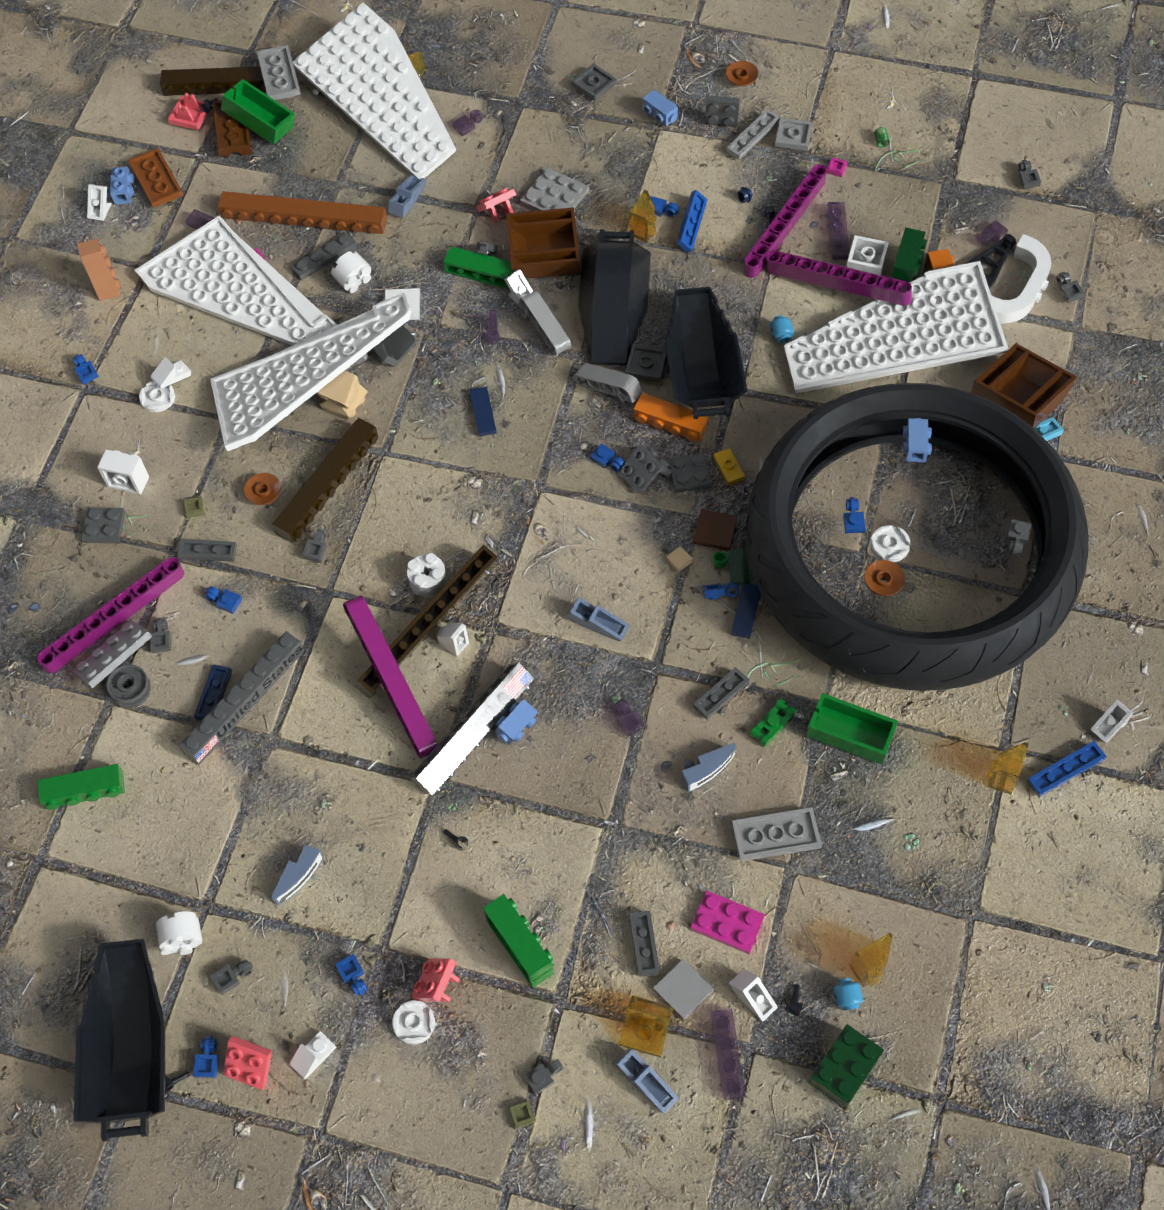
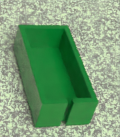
M243 79L234 88H231L222 95V111L273 145L294 126V112Z
M822 693L809 723L806 737L883 765L898 721Z
M505 894L483 907L486 922L531 987L534 988L554 974L552 968L554 966L553 957L547 948L545 950L542 949L541 940L535 931L531 933L525 916L523 914L519 916L516 910L518 907L513 899H507Z

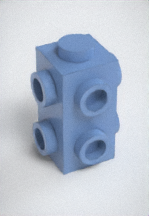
M653 90L643 98V111L656 119L657 122L667 127L677 119L678 106L665 98L663 94Z
M128 167L111 168V175H109L111 188H108L109 197L113 199L115 205L131 203V197L134 196L132 183H134L133 173H130Z
M909 418L907 426L903 427V437L906 438V442L903 443V454H906V461L926 462L927 455H931L932 444L928 443V439H931L932 429L928 427V419Z
M524 699L519 704L515 702L508 710L511 712L506 718L503 715L496 723L498 728L495 733L501 742L508 745L513 741L517 743L524 735L523 729L525 727L530 728L537 721L534 717L538 711Z

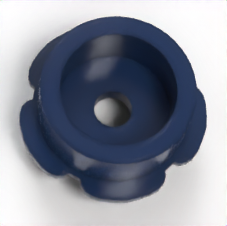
M741 187V190L737 192L740 202H750L752 191L749 188Z

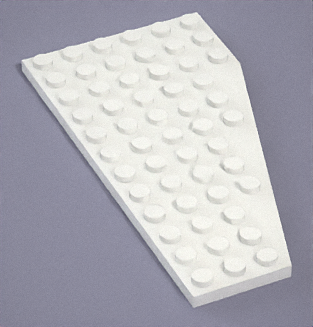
M361 3L293 61V66L410 174L415 175L417 178H426L456 151L395 30L365 3Z
M981 262L928 271L922 277L910 282L912 285V302L903 306L876 299L853 312L850 311L828 322V325L805 337L801 336L784 345V352L795 394L1002 354L1008 351L1006 339Z

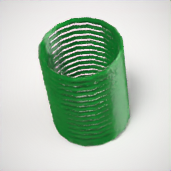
M879 127V135H876L878 134L877 128L874 134L878 146L881 147L883 143L884 147L888 146L887 143H890L886 128Z

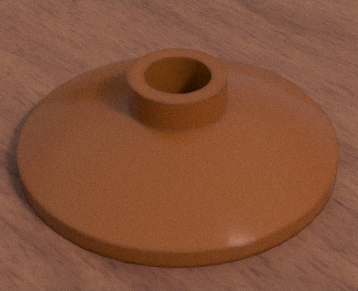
M737 61L729 65L726 70V77L734 85L747 86L757 80L758 69L750 62Z
M270 473L256 474L249 478L244 486L246 498L256 505H266L273 502L281 492V484L278 478Z
M878 560L867 567L864 580L866 586L873 593L880 596H891L898 593L904 586L905 574L898 564L889 560Z

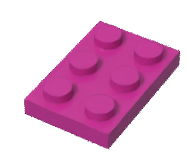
M706 890L692 923L691 930L750 954L765 914Z

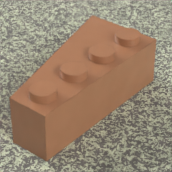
M98 238L77 243L80 258L99 300L102 301L120 296L118 289L121 288L119 279L116 278L114 267H112L110 258L107 256L104 244L101 245Z

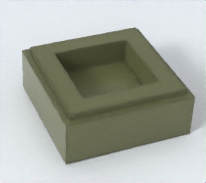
M202 496L183 500L186 518L205 515Z
M529 1100L508 1107L515 1130L536 1123Z

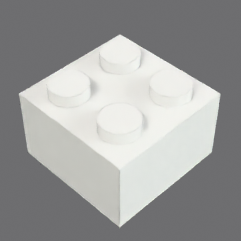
M855 235L847 261V268L881 275L889 242Z
M106 449L97 467L107 487L135 494H142L149 479V475L139 456L125 454L118 450Z

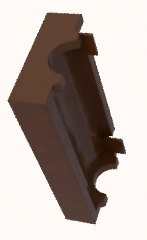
M222 100L212 101L219 156L229 157L233 152H238L241 156L252 154L249 128L221 110Z

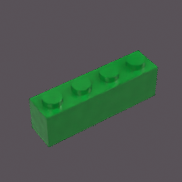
M450 247L443 261L445 273L509 289L504 279L515 272L511 269V261L455 247Z
M118 764L38 780L39 803L44 809L55 810L59 806L64 805L74 806L84 801L93 802L103 797H117L119 794L125 793L123 770Z

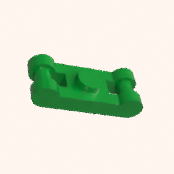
M779 699L769 713L750 731L749 736L753 739L757 738L760 744L766 747L794 717L797 710L787 706L783 699ZM780 711L785 713L783 717L778 714ZM764 730V731H766L768 734L764 735V734L762 733V731Z

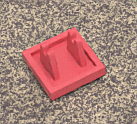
M185 93L184 97L181 96L171 112L168 118L169 124L199 131L209 113L204 112L201 107L204 101L196 100L193 94L189 96L188 93Z
M505 188L494 193L495 197L491 195L480 200V204L476 208L478 212L487 209L493 222H497L499 218L494 206L502 202L507 213H514L508 199L515 196L516 193L514 189L508 191Z
M428 958V961L423 965L420 979L414 985V992L411 998L425 1002H440V1000L442 1002H450L451 998L444 994V990L448 981L457 983L459 981V978L452 974L457 962L450 958Z
M232 1036L228 1040L223 1075L263 1090L267 1084L272 1051Z

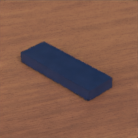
M487 386L470 389L479 437L496 434L497 431Z
M742 584L731 632L732 636L751 638L760 597L757 585Z
M212 665L194 714L195 719L203 720L223 699L232 674L231 668Z

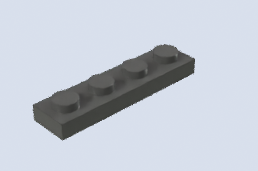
M345 233L291 265V269L300 280H303L340 258L345 253L355 249L357 243L348 233Z

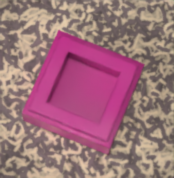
M832 157L827 167V173L842 178L848 162Z

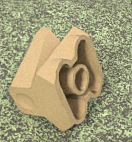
M344 370L316 394L323 398L319 405L325 411L347 420L355 415V409L365 401V395L368 391L359 384L358 377L355 374Z

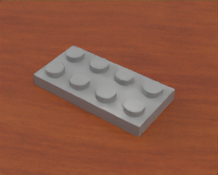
M284 45L257 51L267 95L274 100L301 95L289 46Z
M131 620L125 623L116 634L110 636L102 646L96 648L87 659L78 663L73 672L87 685L94 688L152 636L146 629Z
M813 807L732 820L740 862L820 849L822 847Z

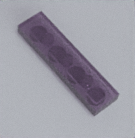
M827 202L832 260L848 259L850 251L845 203Z
M733 1010L711 1011L723 1101L745 1098Z

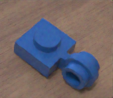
M653 196L650 197L645 208V213L659 217L662 216L663 212L669 217H674L679 211L676 203L671 202L667 204V200Z
M76 354L72 358L77 366L74 369L83 385L99 377L91 361L86 362L82 354Z
M602 443L590 455L592 461L603 468L610 464L611 469L615 472L622 469L625 463L621 457H616V452Z
M850 497L845 502L846 511L850 512L843 514L845 534L865 533L864 512H855L859 510V500Z
M729 582L726 585L717 583L703 585L702 592L704 597L710 600L720 598L719 596H724V593L728 597L733 598L740 593V587L735 582ZM731 588H735L733 592H729Z
M213 586L206 588L204 592V597L207 600L214 602L216 599V607L231 614H234L242 601L241 595L226 589L223 590L221 595L219 594L220 591Z
M352 954L335 963L344 983L347 984L353 980L354 983L350 985L355 995H364V992L368 989L363 979H357L364 972L355 955Z
M213 1036L202 1038L201 1050L204 1051V1054H195L193 1077H217L219 1056L211 1055L212 1051L217 1049V1038H213Z

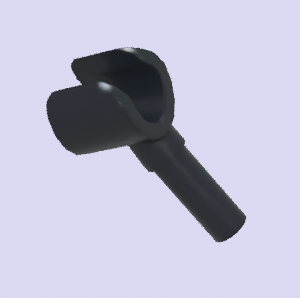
M218 98L211 101L206 99L204 104L201 105L204 112L211 111L213 109L212 101H217Z
M773 205L765 208L764 215L767 219V228L771 224V216L775 215Z
M447 829L443 831L445 835L456 843L458 850H463V847L458 844L460 841H464L468 845L466 837H457Z
M798 984L794 985L793 997L789 1007V1012L796 1016H799L803 1004L797 1002L800 988Z
M189 1071L173 1079L165 1075V1092H169L177 1082L189 1077Z

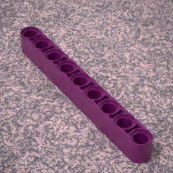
M817 164L812 167L746 256L744 261L745 276L754 278L759 275L766 265V254L778 249L824 186L827 168L824 165Z
M770 251L766 254L767 270L774 275L903 306L912 302V285L906 281L780 251Z
M174 557L166 559L42 650L37 656V661L46 673L58 671L182 579L184 570L179 560Z
M360 595L344 602V610L416 754L420 759L429 755L438 745L364 597Z

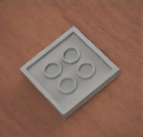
M547 167L520 199V205L533 211L572 207L575 209L589 192V186Z

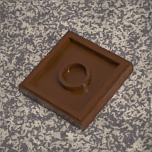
M701 509L693 544L730 551L737 516Z

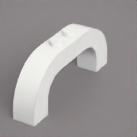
M1025 234L1022 235L1016 245L1013 257L1028 263L1033 270V274L1017 298L1002 300L992 296L1000 324L1012 323L1024 318L1030 312L1034 303H1039L1042 296L1041 291H1045L1049 283L1047 278L1051 269L1050 254L1042 243Z

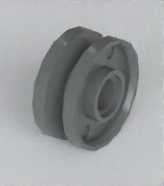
M127 664L119 666L111 672L106 683L110 697L116 705L122 708L130 709L140 706L147 700L151 692V684L146 673L136 665Z

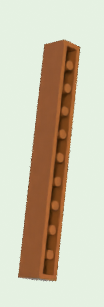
M226 191L222 192L218 204L221 218L373 234H384L387 223L385 207Z

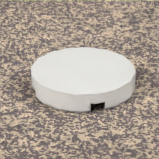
M154 381L146 384L144 389L142 387L140 390L139 400L145 410L161 412L171 407L174 403L175 392L171 385L160 389Z
M886 525L875 530L871 537L870 548L878 559L897 562L906 557L910 550L911 541L903 529Z
M411 1000L404 1002L393 1014V1031L398 1039L406 1044L416 1045L422 1043L434 1031V1013L428 1005L421 1001Z

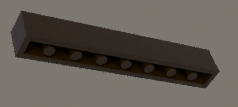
M260 66L161 70L160 87L163 96L185 95V93H188V95L225 94L242 79L260 91L267 92Z
M359 417L272 523L275 534L291 543H294L297 538L301 537L303 530L313 522L315 515L324 508L327 500L333 497L336 489L345 482L347 475L356 468L359 460L365 457L371 445L377 442L378 433L376 426Z

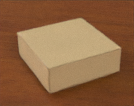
M681 546L666 556V560L677 572H680L693 562V558Z

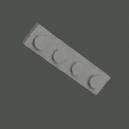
M766 109L726 147V152L740 160L780 121V116Z

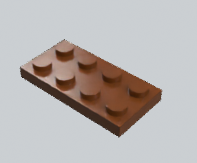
M159 148L128 159L153 208L184 196Z

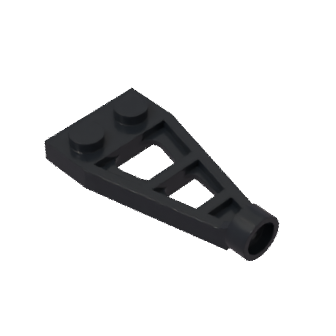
M1006 234L999 242L966 262L967 264L980 261L993 268L989 275L984 273L989 289L995 284L1011 248L1016 244V239L1011 234ZM995 252L1002 257L996 262L988 256Z

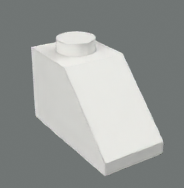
M449 622L437 634L439 645L456 657L469 644L466 626L463 623Z
M743 969L729 982L738 998L760 1021L763 1022L778 1008L759 977Z

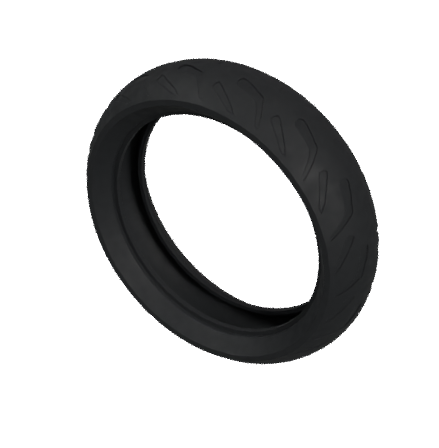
M897 383L873 386L842 395L811 411L783 435L765 459L753 485L747 510L746 543L751 569L765 603L782 627L808 652L829 666L857 679L895 689L931 691L965 687L1001 675L1027 660L1050 640L1066 620L1081 590L1088 559L1089 535L1083 502L1069 470L1052 446L1028 423L1004 407L973 393L941 385ZM909 418L928 419V427L932 429L931 439H928V443L962 453L978 461L1000 477L1022 503L1034 530L1037 563L1035 576L1028 588L1003 611L987 620L965 628L940 632L907 631L878 624L854 613L836 601L815 580L800 555L794 537L792 515L802 492L810 481L830 463L855 450L887 442H906V438L903 437V427L907 426Z

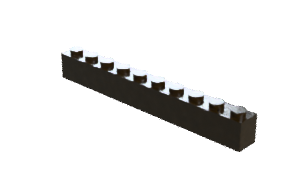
M484 544L389 645L398 666L409 657L495 563L498 556ZM372 665L355 684V687L369 699L382 686Z

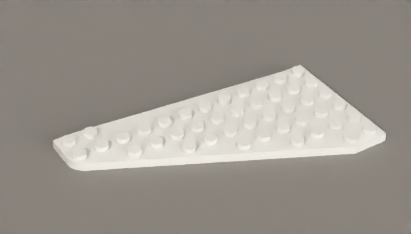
M220 215L135 269L136 274L150 291L292 346L337 326L334 321L327 315H324L234 233Z
M405 293L384 300L372 306V310L269 357L211 378L226 450L230 451L256 441L392 332L409 321L412 312Z

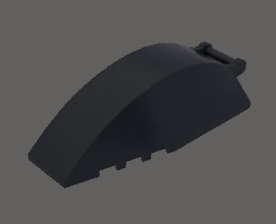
M600 229L599 241L583 250L578 308L591 364L627 366L632 344L637 339L639 328L642 326L644 315L648 310L651 252L634 242V230H630V232H614ZM604 238L629 239V241L604 240Z
M711 287L675 290L665 342L674 399L692 408L694 420L705 416H730L729 404L747 392L737 334L733 332L730 321H727L723 309H720L718 300ZM721 405L724 406V407H722V408H711V409H701V410H698V408H700V407H711V406H721Z
M134 939L100 943L93 968L94 975L91 984L89 983L88 997L86 1004H83L82 1019L76 1030L74 1121L101 1123L102 1142L109 1141L110 1138L134 1135L147 1137L149 1135V1118L165 1112V1019L145 940ZM140 1119V1126L110 1129V1123Z

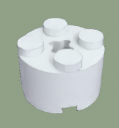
M350 251L342 255L336 261V268L331 270V275L350 293H354L360 284L368 283L371 279V266L356 251H354L355 253Z
M429 553L409 561L407 576L413 593L424 598H434L447 584L445 566L441 559L435 554Z
M194 912L174 913L172 918L168 919L166 915L156 922L159 949L162 955L178 952L181 955H187L193 952V948L202 944L198 916L196 917Z

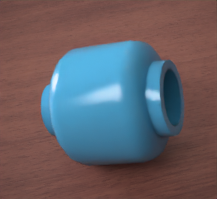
M783 315L776 316L769 324L772 339L778 341V343L788 342L794 335L793 325L788 317H783Z
M851 978L838 980L839 984L833 987L836 1006L842 1008L843 1011L860 1008L859 1004L863 1002L860 983L852 982Z

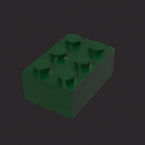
M905 227L891 278L909 283L917 279L915 276L919 274L921 267L919 263L923 261L925 253L923 250H925L927 239H924L925 231Z
M846 1024L811 1076L809 1084L846 1110L882 1056L884 1049Z

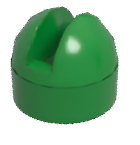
M724 552L714 553L712 558L713 565L717 568L725 567L728 561L727 554Z

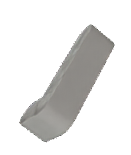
M536 290L520 298L518 304L520 314L524 319L530 318L554 355H558L571 347L570 339Z
M583 363L573 376V380L579 386L618 396L622 406L629 411H634V407L643 393L638 380L634 376L588 363Z

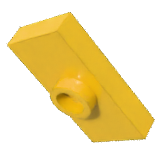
M730 448L713 454V458L728 486L745 480V475Z

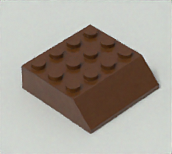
M574 207L506 214L512 270H521L522 274L529 279L581 274Z
M1015 343L974 380L971 393L1004 407L1035 429L1064 401L1077 376Z

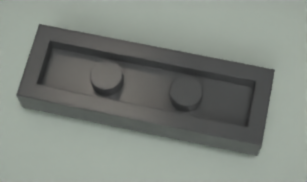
M181 539L177 556L179 559L234 562L237 544L236 542Z
M735 667L693 704V707L708 720L747 686L749 679Z
M650 911L629 913L639 977L660 974L651 913Z

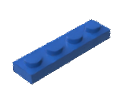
M697 190L691 192L676 241L687 253L693 250L708 200Z
M1093 741L1028 778L1027 783L1040 798L1104 761L1107 756L1097 743Z

